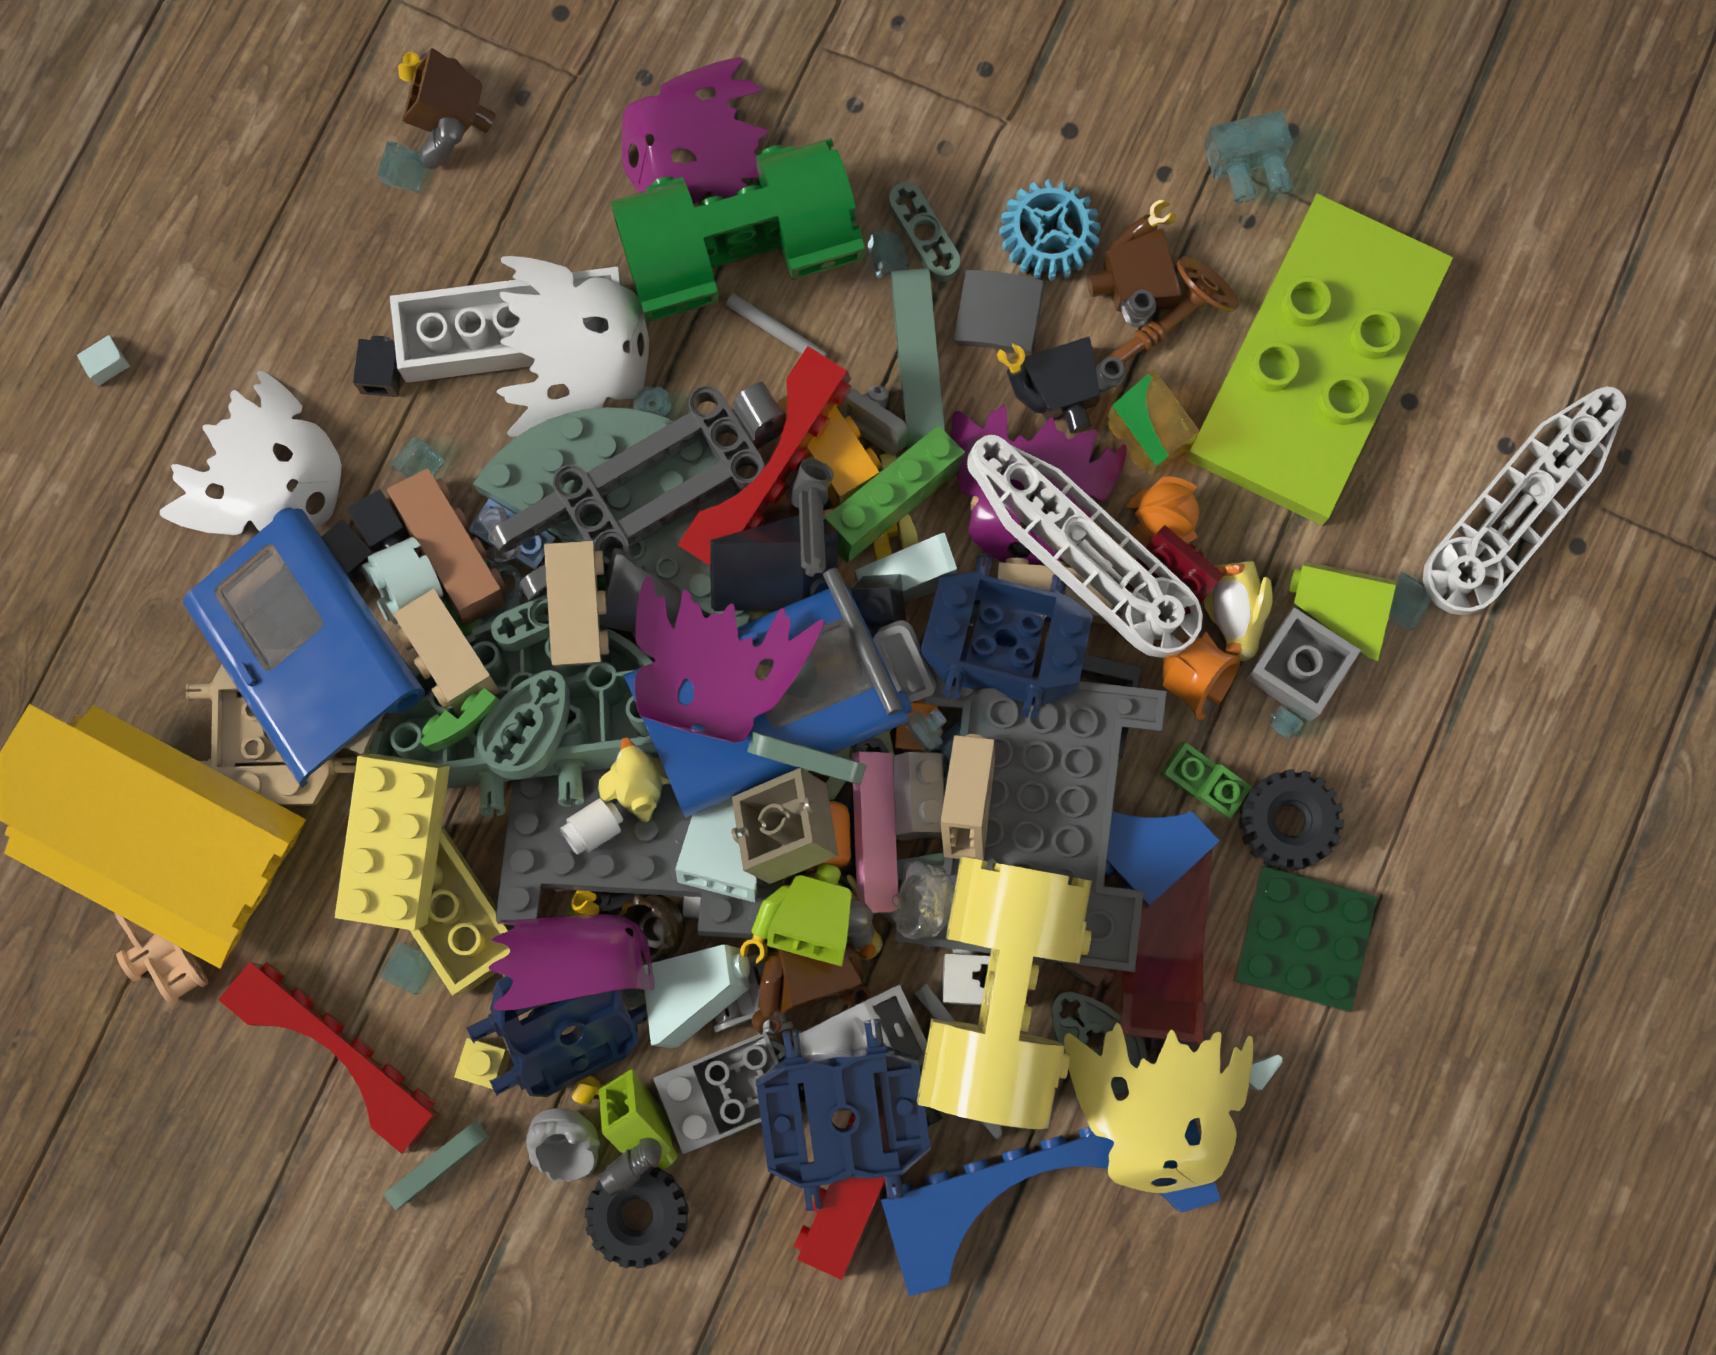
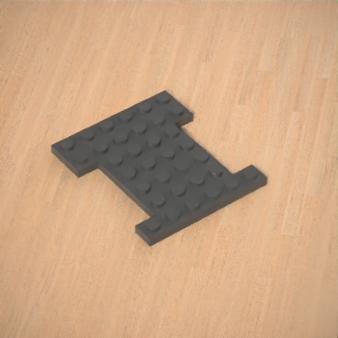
M929 665L937 685L934 693L924 698V704L963 709L960 736L965 737L969 734H977L986 739L994 740L995 764L984 861H988L986 870L991 871L992 864L999 863L1069 876L1068 885H1071L1073 877L1092 881L1085 922H1087L1085 930L1091 931L1088 955H1081L1079 963L1034 956L1033 959L1135 972L1144 891L1104 886L1122 727L1162 732L1167 691L1079 681L1076 692L1040 706L1039 717L1030 719L1033 709L1032 705L1029 716L1026 718L1022 714L1025 702L1011 699L995 688L969 689L961 687L960 697L953 700L954 686H952L950 696L946 698L943 695L946 683ZM945 857L944 866L904 861L895 941L991 953V948L946 938L960 859Z
M765 712L770 725L774 728H781L795 720L794 712ZM611 768L582 772L584 803L576 806L575 799H572V807L558 804V775L513 780L496 913L498 924L513 925L499 923V921L539 918L542 888L701 897L698 923L699 936L752 939L754 934L751 930L762 902L783 886V879L769 884L756 877L757 898L754 903L678 883L675 869L692 815L687 818L684 817L671 784L663 785L660 798L656 804L657 806L648 822H642L632 813L625 810L617 799L611 800L623 818V821L618 824L621 832L591 852L583 851L577 855L566 841L560 828L567 824V818L600 798L599 780Z

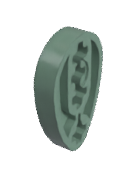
M547 670L524 680L510 690L484 718L477 734V747L481 757L494 773L507 779H524L537 774L551 761L562 740L570 711L569 688L562 675L556 671ZM555 685L558 691L555 694L548 693L545 696L542 690L545 687L551 689ZM533 718L536 722L534 727L526 726L523 729L520 723L523 720L530 721ZM522 734L526 741L522 745L516 743L513 746L509 741L512 736L519 738ZM511 751L514 758L511 761L504 759L501 762L498 756L501 753L508 754Z
M1064 992L1056 996L1052 1001L1050 1010L1056 1042H1061L1065 1046L1064 1037L1067 1033H1070L1086 1044L1089 1040L1086 1033L1090 1030L1094 1034L1103 1033L1104 1038L1101 1040V1044L1104 1046L1106 1033L1113 1031L1116 1023H1119L1124 1034L1130 1064L1138 1068L1142 1059L1147 1061L1145 1044L1140 1034L1125 1018L1109 1006L1094 998L1075 992ZM1062 1000L1068 1003L1073 1001L1078 1003L1079 1007L1076 1008L1075 1012L1083 1026L1071 1017L1061 1018L1059 1013L1063 1010L1060 1004ZM1092 1048V1050L1095 1053L1101 1056V1053L1097 1048ZM1111 1080V1088L1114 1094L1128 1090L1127 1082L1124 1080Z

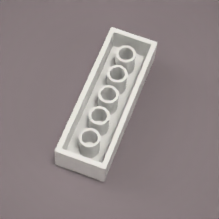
M618 266L571 272L575 288L593 277L604 278L623 286ZM509 280L390 296L397 369L405 382L408 383L531 367L535 361L533 357L501 343L503 338L509 337L514 333V326L519 324L521 320L509 311V305L501 299L500 292L540 295V293L527 283L519 280ZM596 316L583 318V324L591 331L603 333L609 329L608 320ZM629 340L623 343V351L627 354L630 353Z

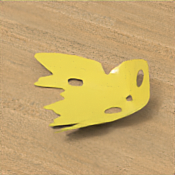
M1116 1023L1113 1031L1106 1033L1103 1054L1101 1056L1072 1034L1067 1033L1065 1035L1066 1054H1070L1068 1069L1077 1099L1090 1129L1096 1136L1114 1141V1146L1109 1152L1108 1176L1115 1183L1150 1193H1168L1213 1183L1222 1176L1233 1153L1237 1137L1234 1122L1228 1112L1230 1110L1240 1111L1246 1102L1253 1061L1252 1036L1247 1037L1242 1050H1239L1237 1047L1234 1048L1230 1063L1221 1074V1032L1214 1033L1211 1040L1203 1041L1198 1050L1192 1052L1188 1045L1180 1044L1175 1032L1170 1030L1157 1062L1153 1065L1142 1059L1138 1068L1130 1064L1124 1034L1119 1023ZM1113 1077H1123L1127 1081L1129 1096L1126 1099L1118 1101L1115 1098L1111 1088ZM1194 1118H1199L1202 1130L1200 1144L1190 1146L1185 1138V1132L1189 1122ZM1168 1160H1174L1178 1165L1174 1169L1163 1168L1164 1163ZM1159 1178H1173L1177 1180L1175 1184L1170 1186H1155L1151 1183Z

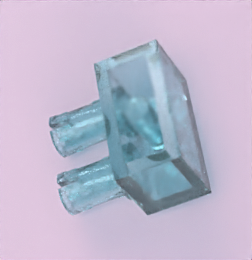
M1283 110L1210 128L1204 147L1213 178L1228 176L1236 204L1243 203V197H1245L1246 202H1249L1258 196L1250 170L1264 168L1271 195H1278V189H1281V193H1286L1293 189L1294 185L1285 161L1293 146V141Z

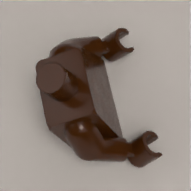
M847 943L841 967L777 948H771L769 956L765 960L760 983L758 1005L760 1010L755 1012L752 1017L754 1029L762 1035L764 1023L770 1020V1029L774 1033L779 1032L782 1024L780 1019L774 1014L778 1009L782 1015L840 996L843 1003L854 1007L856 1006L854 1002L855 994L863 1001L870 998V991L861 985L863 973L860 953Z

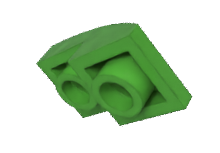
M485 688L479 694L476 692L472 693L461 706L460 711L463 714L459 719L446 710L441 716L438 714L434 715L423 728L422 734L425 736L420 742L432 752L459 742L480 727L484 718L500 702L499 699Z
M1180 742L1160 772L1163 777L1228 819L1232 818L1252 788L1222 764L1213 763L1187 742Z

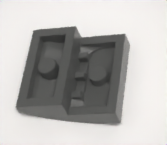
M966 270L953 338L954 342L958 346L994 347L997 352L1001 349L1005 353H1015L1012 347V343L1020 346L1025 354H1033L1045 282L1009 273Z

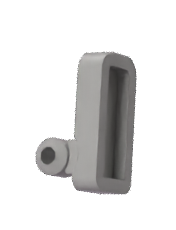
M874 385L869 388L868 394L863 396L857 389H851L847 398L840 405V413L844 419L850 416L864 438L886 453L896 455L907 445L908 428L903 420L885 409L889 395L887 388L881 385Z
M897 621L879 628L873 641L897 691L904 689L910 703L931 696L937 683L930 671L928 662L920 654L921 646L912 626L906 621Z

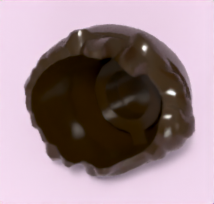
M635 894L633 900H627L623 903L622 910L618 916L635 922L644 932L648 939L652 963L666 960L679 950L685 933L684 916L681 909L668 897L663 895ZM626 928V933L633 937V930ZM641 951L642 961L647 963L643 951Z

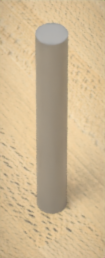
M733 293L726 303L727 307L800 354H803L807 346L827 357V352L740 296Z

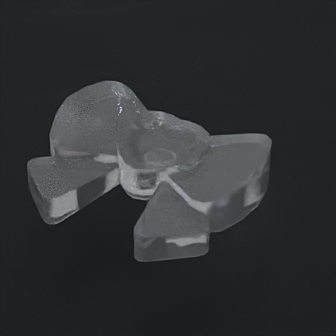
M503 507L484 510L479 517L475 518L472 530L473 534L488 533V540L493 545L486 550L488 558L485 560L493 565L514 559L521 552V548L518 546L511 551L501 553L489 536L490 532L497 525L506 520V511Z

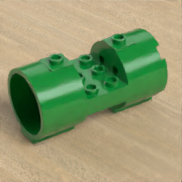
M832 138L793 148V145L785 148L782 145H774L764 149L762 154L756 156L761 189L758 185L748 186L739 190L737 196L723 199L722 196L710 197L700 203L701 206L695 208L683 177L674 179L672 176L657 179L652 183V186L646 187L647 191L610 201L646 323L719 302L712 268L779 249L792 281L864 260L865 246L862 240L861 229L859 225L854 226V221H856L854 208H856L839 151L838 149L831 150V147L834 146Z

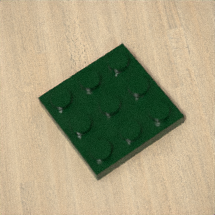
M1262 866L1259 871L1233 982L1344 1012H1352L1378 897Z

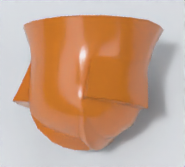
M1163 476L1154 486L1140 490L1126 505L1127 508L1138 509L1134 514L1140 522L1129 533L1145 548L1164 525L1187 544L1197 539L1198 536L1194 529L1199 521L1200 511L1199 504L1193 494L1197 486L1182 478Z
M1205 632L1201 638L1196 637L1195 641L1178 655L1162 658L1164 680L1162 686L1185 701L1198 720H1204L1206 714L1202 708L1206 697L1220 705L1240 668V656L1219 650L1208 633ZM1190 636L1178 640L1185 644Z

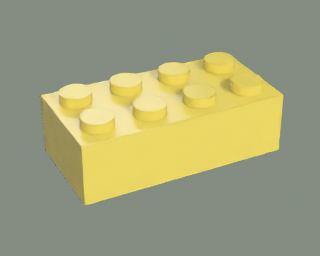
M366 754L357 757L335 918L413 931L427 925L450 770L449 765L378 754Z
M442 825L428 923L426 926L415 931L410 930V932L452 996L462 997L496 974V972L489 970V966L510 953V949L505 944L493 942L491 939L512 929L509 925L497 923L496 905Z

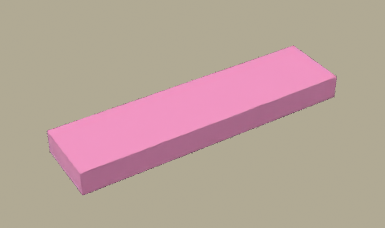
M855 752L852 753V760L867 764L862 783H853L857 901L867 904L873 913L899 912L893 753Z

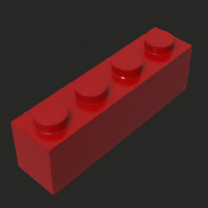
M853 1112L845 1128L850 1127L854 1123L856 1117ZM879 1115L883 1152L889 1151L885 1117ZM885 1177L849 1178L829 1184L827 1190L820 1187L823 1208L816 1211L815 1200H813V1211L817 1212L811 1227L803 1224L793 1246L800 1250L797 1260L842 1280L884 1184Z

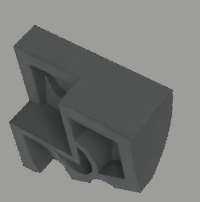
M614 548L604 575L607 614L599 615L600 627L636 632L639 594L647 576L653 580L656 597H665L667 618L670 624L676 623L680 606V590L668 580L658 579L654 571L643 565L640 568L628 560L623 550Z

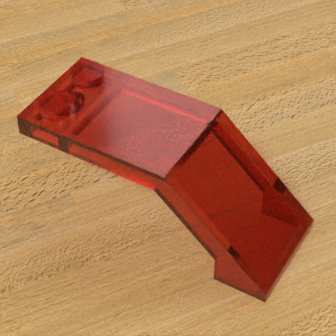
M1212 850L1148 909L1142 904L1135 972L1122 970L1120 1026L1124 1035L1166 1039L1169 1031L1173 1030L1179 1041L1203 1042L1206 1002H1204L1203 949Z

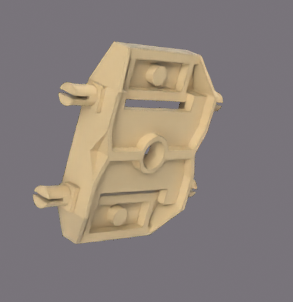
M296 649L254 651L267 671H270ZM222 665L210 684L186 685V690L190 691L186 692L187 700L210 699L212 701L211 759L199 762L278 805L316 806L336 779L337 773H355L357 757L337 758L335 754L308 777V784L302 788L287 765L237 766V764L285 762L244 698L238 697L239 690Z

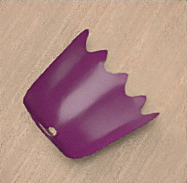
M589 914L499 921V923L513 924L515 927L491 939L493 942L505 944L510 949V953L489 966V970L508 976L513 980L510 990L494 1004L493 1008L498 1011L523 1009L614 990L637 988L652 991L655 988L648 939L635 922L625 917ZM626 928L633 930V937L626 933ZM641 951H643L646 957L649 975L645 971Z

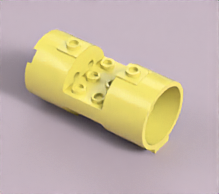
M960 857L946 938L991 948L978 1025L931 1019L917 1103L920 1106L931 1107L948 1114L987 1123L1027 1129H1048L1055 1088H1058L1059 1078L1066 1079L1070 1054L1064 1053L1065 1046L1061 1042L1020 1033V1031H1028L1032 1008L1025 1004L1027 990H1035L1038 979L1039 965L1032 963L1033 956L1079 963L1081 955H1088L1091 931L1085 930L1087 923L1085 922L1092 881L1073 877L1071 885H1068L1069 876L993 863L992 870L990 871L986 870L988 861Z

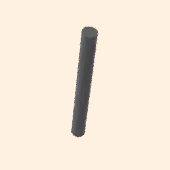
M829 569L823 573V577L887 715H895L903 708L838 569Z

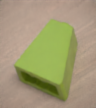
M1308 561L1304 562L1302 570L1294 569L1289 589L1290 592L1296 593L1294 603L1338 636L1360 649V652L1368 658L1379 660L1397 580Z

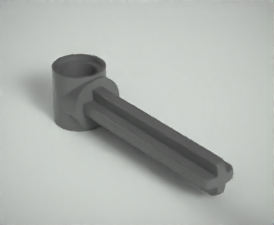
M808 458L800 463L786 496L792 505L799 508L801 566L805 569L806 575L813 577L815 573H823L826 568L823 506L828 500V487L834 474L825 463Z

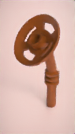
M1183 256L1177 262V267L1184 282L1189 287L1186 292L1187 297L1157 322L1151 321L1147 326L1136 331L1133 339L1107 357H1117L1125 363L1142 350L1149 351L1158 342L1165 339L1164 335L1199 306L1204 307L1207 303L1215 308L1233 312L1239 306L1238 298L1231 287L1211 268L1194 258Z

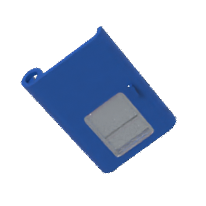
M285 508L279 511L273 517L271 523L192 588L183 599V605L302 788L308 784L307 779L313 772L386 712L392 714L405 712L415 706L425 695V690L302 509Z
M845 582L844 584L903 709L895 715H887L829 589L784 607L786 617L791 619L789 641L820 619L824 620V625L813 650L796 679L776 706L770 711L754 717V726L744 741L732 743L670 727L642 717L685 818L799 768L747 752L752 732L835 754L909 722L907 714L913 712L909 698L904 689L897 691ZM779 610L737 627L739 640L752 637L754 647L761 645ZM764 659L760 662L755 672L758 680L763 681L767 678L774 665L773 659ZM639 669L624 675L635 702V676ZM684 679L678 690L677 701L682 705L688 706L694 700V688L690 680ZM694 724L691 727L701 731L705 730V727L701 724Z

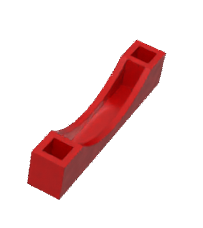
M807 346L786 378L788 395L786 421L780 442L770 461L756 479L740 493L717 506L699 511L678 543V546L710 566V540L764 524L765 517L762 516L770 503L776 504L787 488V484L784 481L792 469L797 471L802 460L808 456L809 452L805 450L813 437L819 438L826 430L830 422V418L827 415L835 403L841 405L847 398L852 387L849 384L851 377L847 370Z
M249 962L218 1000L247 1025L275 1026L291 1029L314 1039L329 1049L346 1066L359 1086L367 1107L370 1128L401 1154L409 1153L440 1115L432 1108L436 1102L421 1089L417 1088L413 1092L402 1083L405 1076L389 1063L381 1066L371 1057L375 1051L358 1037L351 1041L341 1032L345 1026L328 1012L322 1016L311 1006L315 1001L298 987H295L292 991L284 985L281 980L285 976L268 962H265L263 966Z

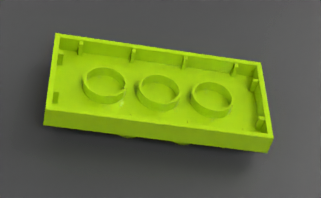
M1317 193L1185 460L1323 526L1333 511L1453 257Z

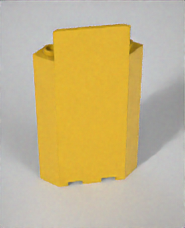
M29 703L0 751V821L8 825L5 835L9 837L4 854L218 968L222 967L238 944L249 918L267 894L278 868L295 846L306 822V819L94 704L83 717L76 715L68 725Z

